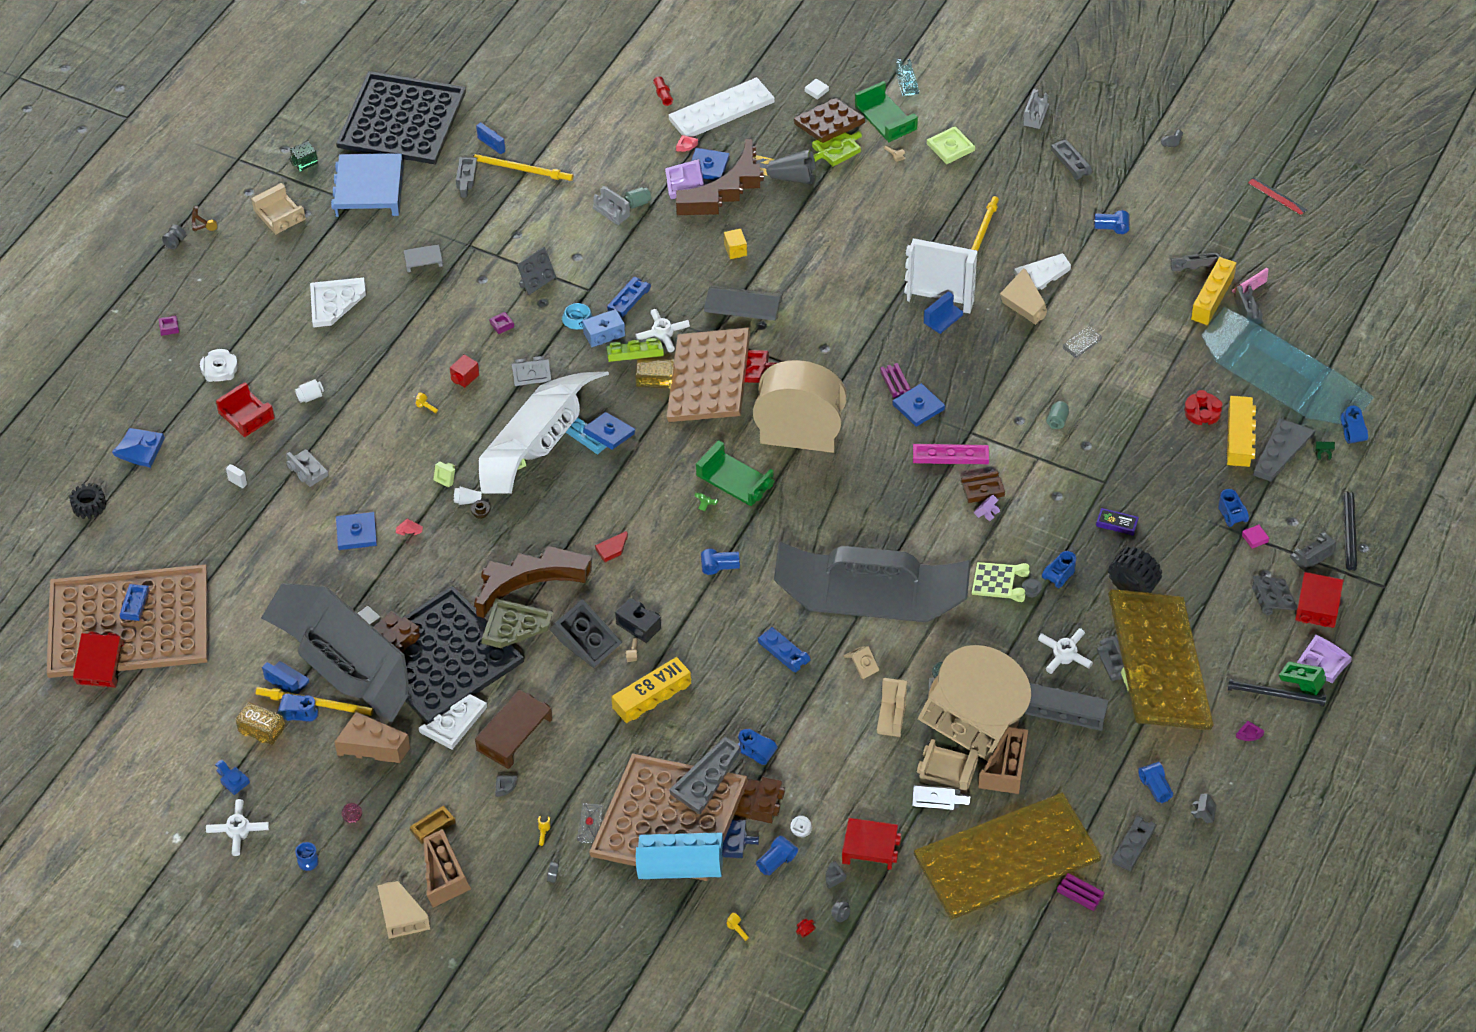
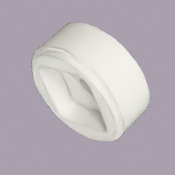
M797 816L791 822V830L798 837H806L812 831V823L805 816Z

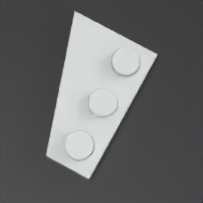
M1062 253L1015 268L1014 274L1017 276L1023 268L1026 269L1037 290H1042L1046 287L1047 283L1057 280L1070 271L1071 264Z
M470 694L451 706V710L443 715L439 714L434 717V721L428 725L424 724L419 727V732L453 750L485 711L487 703Z

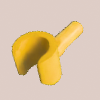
M418 393L415 402L416 406H424L437 413L438 409L426 402L427 396L424 393Z
M541 816L538 817L540 846L544 845L546 831L551 828L550 817H548L547 822H541Z
M731 913L727 919V927L732 930L735 929L747 941L749 937L738 925L741 918L736 913Z

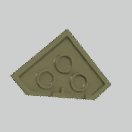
M495 598L481 643L502 648L548 631L553 612Z

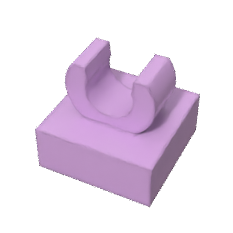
M994 495L990 496L973 513L978 518L984 515L987 520H992L994 516L991 514V511L995 515L1000 512V509L994 505L998 499Z

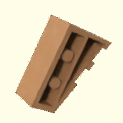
M355 712L335 740L337 756L347 754L356 755V758H363L364 756L372 757L379 761L400 763L409 751L410 743L408 734Z
M1007 728L997 744L993 755L988 759L984 770L979 774L978 788L1019 794L1028 730Z
M443 829L425 837L424 853L427 872V897L434 908L471 890Z

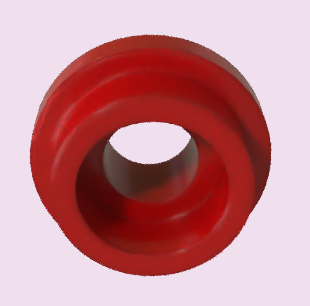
M806 918L797 924L798 929L796 930L797 935L800 934L804 938L816 929L814 920L808 921Z

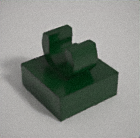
M1316 441L1313 444V452H1318L1316 455L1317 460H1321L1322 453L1327 454V461L1331 460V452L1335 450V442Z

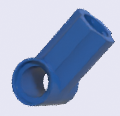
M1121 210L1115 214L1095 213L1094 229H1113L1117 234H1125L1129 231L1130 215L1128 212Z
M714 549L702 551V572L707 575H713L719 570L739 569V552L718 553Z
M1160 762L1138 769L1141 782L1144 785H1148L1156 802L1164 803L1173 797V792L1165 779V772Z
M779 836L772 843L770 850L756 861V866L764 875H771L784 862L792 861L798 853V848L784 836Z

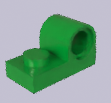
M1289 661L1279 674L1281 681L1299 684L1302 692L1306 694L1317 695L1326 682L1325 672L1322 667Z

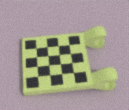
M977 562L972 595L1011 598L1018 602H1023L1025 600V589L1012 588L1015 574L1021 577L1029 576V565L1026 563L1006 565Z

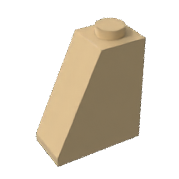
M1023 268L1000 295L1002 303L1036 325L1045 318L1047 309L1027 270Z
M398 881L386 882L377 886L389 939L430 930L428 915Z

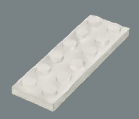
M756 77L668 114L670 122L681 135L694 137L774 103V96Z

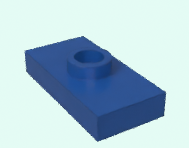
M481 122L476 125L477 138L499 154H503L505 152L504 139Z
M129 584L121 608L120 619L140 621L149 594V586Z

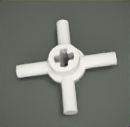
M657 309L651 310V315L655 322L652 330L635 334L636 339L639 341L655 337L665 344L668 352H673L675 350L671 341L673 332L690 327L689 321L670 324L669 320L660 317Z
M1078 629L1070 639L1062 638L1058 642L1044 634L1039 636L1038 641L1053 648L1055 656L1046 668L1048 673L1052 674L1060 663L1069 664L1073 660L1088 669L1092 666L1093 662L1077 653L1076 644L1085 634L1082 629Z
M241 799L235 801V814L228 818L226 824L206 825V833L226 832L233 839V856L240 855L241 840L248 836L249 831L269 830V822L249 823L243 816L244 801Z

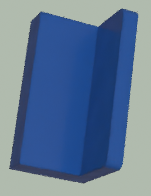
M948 291L924 311V324L939 334L963 316V311L953 305L954 295Z
M281 661L275 666L266 662L262 667L264 679L285 692L298 694L309 683V678Z

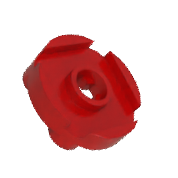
M1199 390L1185 401L1184 410L1186 418L1197 425H1202V423L1214 424L1221 417L1222 401L1204 390Z

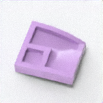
M699 159L665 168L671 199L676 198V190L704 186Z
M1315 635L1297 663L1322 667L1325 672L1326 681L1333 683L1341 671L1352 661V657L1333 643Z

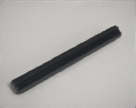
M1345 492L1343 503L1346 569L1348 571H1355L1357 569L1355 499L1353 492Z

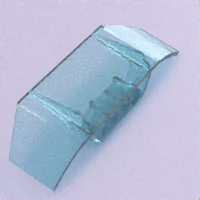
M1225 307L1202 334L1211 354L1219 365L1308 419L1342 425L1341 414L1349 406H1357L1363 412L1374 398L1341 374L1251 320Z

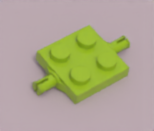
M857 131L852 135L843 133L824 143L818 140L812 142V148L818 152L814 154L815 162L822 158L834 167L860 153L861 147L855 140L862 138L861 132Z

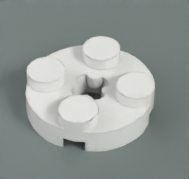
M216 349L208 352V356L201 359L200 368L208 382L224 381L234 378L238 369L236 356L230 354L228 350Z

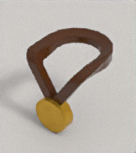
M194 205L192 230L197 231L203 228H207L209 231L216 230L217 222L215 220L206 221L198 215V206ZM197 219L203 224L196 226L195 220Z

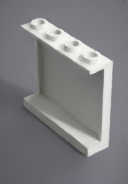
M913 238L911 245H908L906 250V256H909L905 266L908 269L905 275V281H908V283H906L904 291L907 294V301L910 302L912 294L939 299L949 291L954 295L953 302L964 304L963 312L970 314L975 299L978 251Z

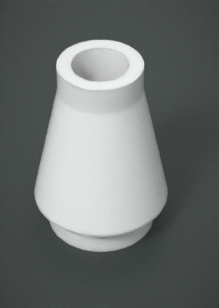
M464 487L455 488L454 503L464 505L481 501L482 492Z

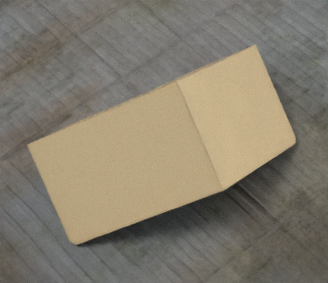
M883 678L882 703L877 734L901 737L906 708L907 681Z

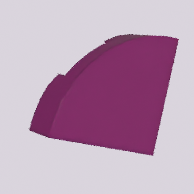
M1247 721L1236 733V738L1243 741H1254L1261 738L1265 731Z

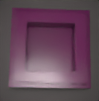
M506 312L489 319L490 324L498 334L514 328V322Z
M177 316L158 318L161 336L179 333Z

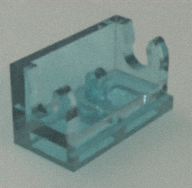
M900 58L896 59V75L902 96L919 94L911 60H907V65H902Z

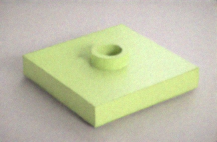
M956 126L927 139V145L946 164L975 151V146Z

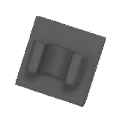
M1200 794L1199 801L1193 802L1194 807L1198 810L1191 811V814L1194 818L1202 817L1206 823L1214 822L1217 805L1209 794Z

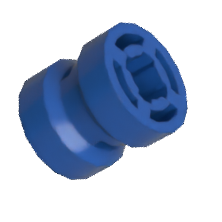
M303 842L296 847L295 853L298 866L305 871L316 868L319 861L314 844Z

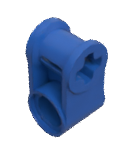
M1349 406L1340 417L1346 442L1351 444L1368 440V430L1364 423L1361 409L1357 406Z
M1232 489L1223 490L1218 508L1226 524L1231 527L1241 521L1248 522V511L1242 504L1236 491Z
M1070 551L1060 553L1045 568L1042 578L1050 580L1055 584V587L1061 588L1075 572V554Z
M284 694L281 698L277 715L279 718L287 721L310 722L318 717V710L315 707V700L312 696Z
M744 729L739 732L738 745L741 748L740 753L754 759L759 764H767L778 748L776 743L751 729Z

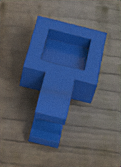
M223 760L215 764L218 768L216 770L217 773L222 776L220 779L221 784L233 795H236L250 783L249 778L237 767L230 770Z

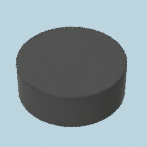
M550 862L547 882H556L559 869L558 862Z

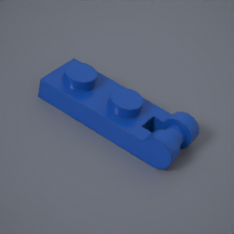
M633 277L607 306L608 311L616 309L620 317L623 318L645 293L649 292L651 284L648 282L643 283L639 278Z
M773 627L758 637L760 645L795 673L801 669L800 666L806 665L811 661L810 656L806 652L798 649Z

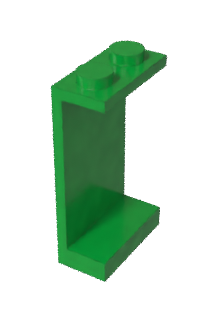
M882 81L855 93V107L889 143L917 130L918 117L915 113L907 116L885 93L886 83Z
M719 440L696 463L697 477L749 506L759 501L763 493L774 484L772 469L763 475L725 454L724 443Z

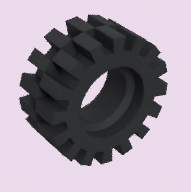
M88 483V486L81 484V488L77 486L75 487L76 491L72 490V495L69 496L73 513H76L77 517L81 515L82 519H85L86 516L88 519H91L92 515L97 517V513L100 515L103 513L102 509L105 510L106 500L100 486L98 487L96 484L92 486L91 483ZM86 499H94L92 502L87 504L81 503Z

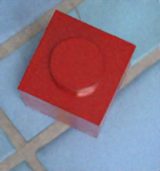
M464 354L450 367L451 380L455 384L466 388L480 375L478 362Z

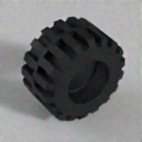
M1136 547L1123 548L1108 569L1109 578L1112 580L1113 585L1125 595H1129L1132 598L1136 597L1137 599L1147 598L1162 579V570L1156 559L1150 556L1149 553Z

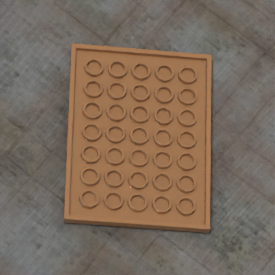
M206 564L50 579L47 650L48 678L73 676L81 633L88 634V632H97L100 635L114 633L122 638L124 647H120L116 671L207 663ZM129 584L149 586V594L140 621L120 619L121 608Z

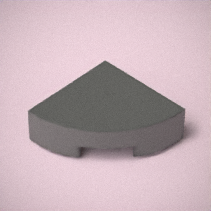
M497 776L496 797L507 795L513 791L517 785V776Z
M836 861L829 865L826 872V885L828 889L846 880V874Z

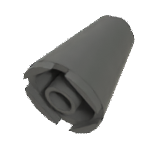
M811 149L771 160L766 166L767 175H770L773 179L804 184H814L816 175H812L816 166Z

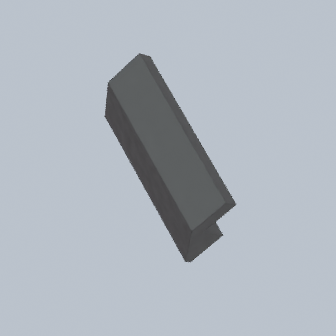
M712 285L708 289L704 312L776 321L783 294Z

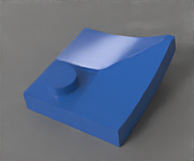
M129 428L123 440L112 453L114 456L125 461L151 468L165 437L163 433Z

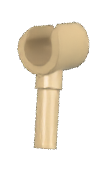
M888 146L884 147L885 150L893 155L896 162L905 159L903 156L905 151L903 149L896 151Z
M633 638L631 650L625 651L627 662L637 661V638Z

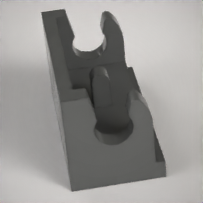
M1237 286L1235 302L1245 326L1263 324V314L1260 309L1258 310L1252 295V287L1249 286L1248 291L1243 293L1242 286Z
M1321 533V537L1302 550L1298 548L1293 550L1295 553L1291 554L1290 558L1304 572L1334 554L1336 541L1332 540L1326 533Z
M1115 634V636L1102 639L1100 641L1102 646L1097 647V652L1111 681L1123 678L1121 675L1123 667H1133V662L1120 635Z

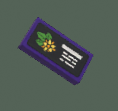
M1101 508L1096 526L1134 536L1139 517Z

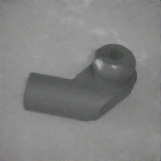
M1176 130L1174 135L1162 138V146H1178L1183 132Z

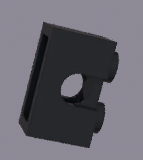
M629 598L615 612L616 624L645 643L661 629V617L655 611H647L641 602L635 601L632 598Z

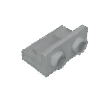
M544 356L533 357V361H526V358L515 359V363H511L514 386L551 381L549 359H544Z
M306 449L295 456L290 452L286 454L288 468L291 471H295L300 481L305 482L309 487L328 476V471Z

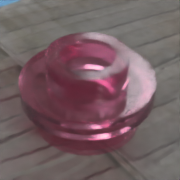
M355 803L346 804L341 812L343 820L348 823L359 821L362 817L361 807Z

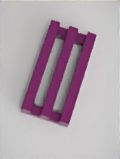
M895 363L893 367L888 365L886 369L880 367V373L893 398L899 397L911 390L898 363ZM894 371L896 372V374H897V376H898V378H899V380H900V382H901V384H902L904 390L902 389V387H901V385H900V383H899V381H898V379H897V377H896ZM887 373H890V375H891V377H892V379H893V382H894V384H895V386L897 387V389H898L899 392H896V390H895V388H894V386H893V384H892V382H891V380H890V378H889V376H888Z
M1067 873L1066 878L1063 879L1061 885L1057 888L1058 893L1092 911L1096 909L1105 892ZM1065 887H1068V888H1070L1071 890L1077 892V894L1074 893V892H1072V891H1070V890H1068V889H1066ZM1085 896L1086 898H1088V899L1094 901V903L1091 902V901H1089V900H1087V899H1085V898H1083V897Z

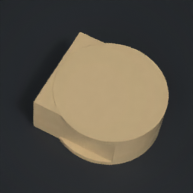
M784 361L769 367L760 378V396L756 399L753 408V418L760 429V444L834 453L842 422L840 412L843 410L847 398L846 388L840 378L829 369L807 361Z
M980 645L961 647L950 653L943 661L938 676L934 679L929 689L928 700L918 720L968 750H978L979 756L988 761L1007 728H1017L1020 718L1026 712L1031 699L1029 680L1016 661L997 649Z

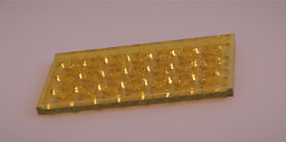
M1111 589L1108 595L1136 723L1211 730L1214 726L1184 597Z
M1063 792L914 850L916 860L950 920L1099 862L1102 857Z

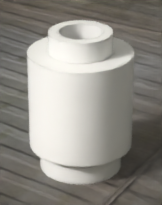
M315 379L299 385L295 389L300 403H307L322 397V392H324L321 382H317Z

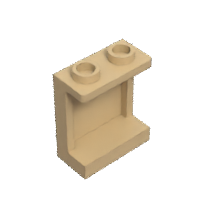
M282 183L251 198L255 213L275 235L306 219L304 208L297 206L288 197L285 186Z
M931 739L929 746L926 745L924 748V761H920L917 768V773L920 774L919 782L933 786L952 787L960 789L962 794H967L978 764L979 751L971 749L969 755L937 747L935 746L936 740Z

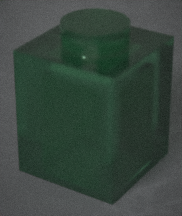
M309 141L290 148V162L299 171L318 164L316 150Z

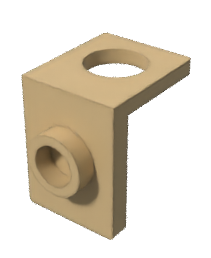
M869 646L858 647L844 655L845 658L853 659L861 679L879 671Z

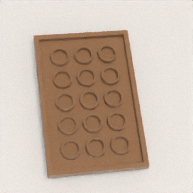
M749 328L678 334L667 411L668 422L741 416L750 340Z

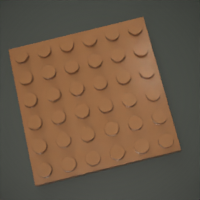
M632 754L590 849V856L636 866V847L639 844V835L722 833L724 841L747 785V776L727 773L701 815H699L670 795L669 791L671 787L694 767L693 765ZM709 877L694 878V879L703 880V881H708V878H709Z

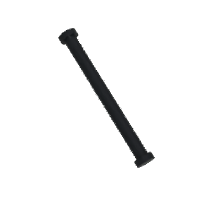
M1229 678L1228 691L1234 689L1316 703L1322 707L1325 706L1326 695L1324 694L1317 696L1235 682Z

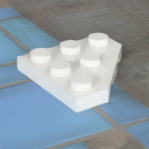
M364 277L310 283L313 327L332 326L365 297Z

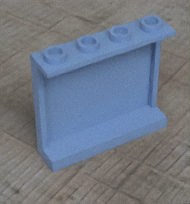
M402 154L339 155V162L335 164L337 174H334L336 186H333V197L335 199L331 201L332 210H335L336 217H339V209L391 208L392 216H399L404 167Z

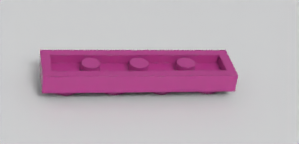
M913 444V463L989 464V445Z

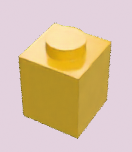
M736 229L724 232V246L729 258L734 259L747 256V243L742 230Z

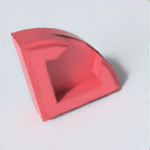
M682 135L676 145V151L683 152L695 148L698 145V139Z
M406 519L396 527V533L404 536L405 533L417 535L423 530V526L409 519Z

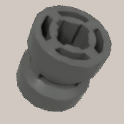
M172 225L168 230L169 232L162 236V242L166 247L176 249L179 246V242L183 241L186 237V232L182 227Z

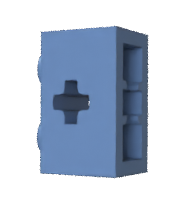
M616 309L582 320L583 333L591 347L625 336V325Z

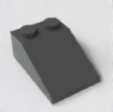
M583 599L549 629L564 646L593 668L622 644L621 640Z

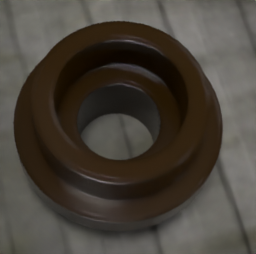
M476 501L471 506V513L478 519L487 517L490 512V506L485 501Z

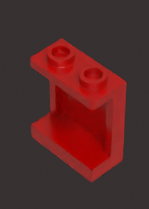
M246 382L216 400L218 413L244 437H247L275 418L272 406L268 402L263 404L249 391Z
M1304 572L1295 620L1334 628L1338 615L1343 579Z
M81 633L73 679L77 685L116 688L118 680L115 677L118 657L120 647H124V641L118 634Z
M848 818L842 850V864L850 865L851 858L886 863L888 864L887 870H892L893 863H897L898 851L895 848L896 845L900 846L901 833H898V825Z

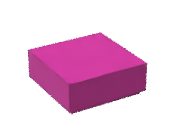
M1260 525L1242 531L1243 538L1252 549L1269 542L1268 535Z

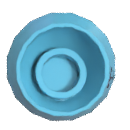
M574 303L566 307L562 316V322L571 329H583L582 320L593 317V314L588 306Z

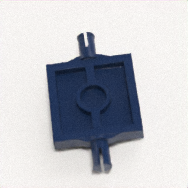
M732 820L723 841L722 857L743 858L746 844L759 845V836H747L745 831L746 820Z

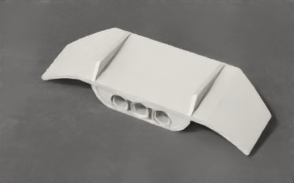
M577 373L540 385L479 457V478L482 494H512L514 479L521 460H532L547 455L579 416L580 407L576 393L588 382L609 375V373Z

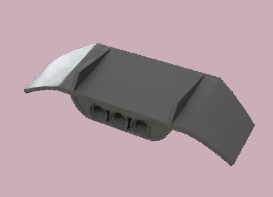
M780 542L778 544L774 581L809 611L928 622L967 599L971 561L967 560L946 565H923L907 552L850 546L838 547L830 552L829 555H820Z
M282 583L261 619L296 638L300 642L298 653L308 664L340 692L352 697L363 698L376 712L381 723L390 726L409 696L404 654L328 587Z

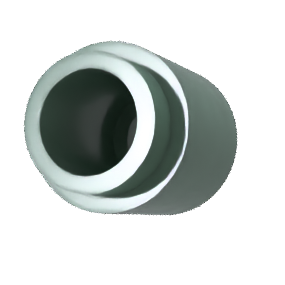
M640 187L626 192L624 199L629 202L630 208L634 209L651 201V194L648 188Z
M1061 401L1052 405L1046 420L1051 428L1061 429L1064 427L1069 415L1068 405Z

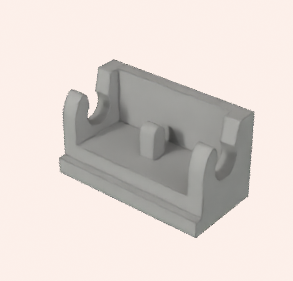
M1033 89L1024 112L1023 125L1040 129L1049 107L1047 103L1048 95L1045 93L1043 98L1038 97V90Z
M603 186L600 189V197L594 194L593 209L615 224L619 225L630 217L629 202L615 192Z
M439 244L404 250L407 272H411V267L438 263L439 267H443Z

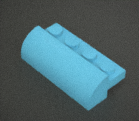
M723 834L639 835V844L636 847L638 879L722 877Z

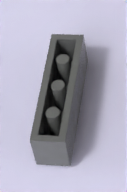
M1030 683L1031 699L1024 714L1095 730H1103L1109 700Z

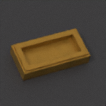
M443 805L410 826V831L423 844L425 837L442 829L444 831L455 824L456 821Z

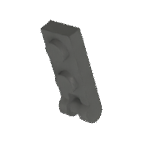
M1066 139L1051 145V151L1072 173L1075 180L1081 179L1083 175L1088 176L1092 174L1091 166Z
M1140 816L1135 818L1132 827L1112 859L1113 864L1130 872L1157 826L1153 822L1143 821L1144 818ZM1141 828V829L1146 830V831H1145V833L1143 834V833L1139 832L1138 830Z

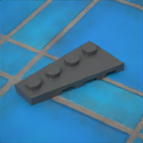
M1279 419L1254 470L1253 476L1272 481L1284 469L1285 464L1295 457L1298 450L1302 449L1306 442L1315 435V430Z
M724 737L669 789L670 795L701 815L740 754V746Z

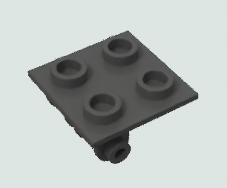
M542 247L516 264L522 278L519 286L522 289L526 288L528 295L556 278L545 247Z
M1253 575L1252 589L1256 594L1258 603L1261 604L1260 606L1264 614L1271 615L1274 608L1297 611L1298 608L1285 579Z

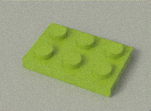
M656 338L647 339L646 342L632 340L628 341V344L613 342L610 343V346H606L609 362L664 356L661 340Z

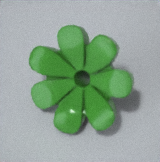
M699 492L694 495L701 501L698 509L706 511L708 505H716L719 502Z

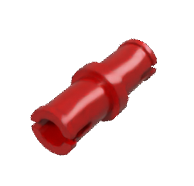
M660 76L654 78L653 84L663 105H671L673 98L664 79Z

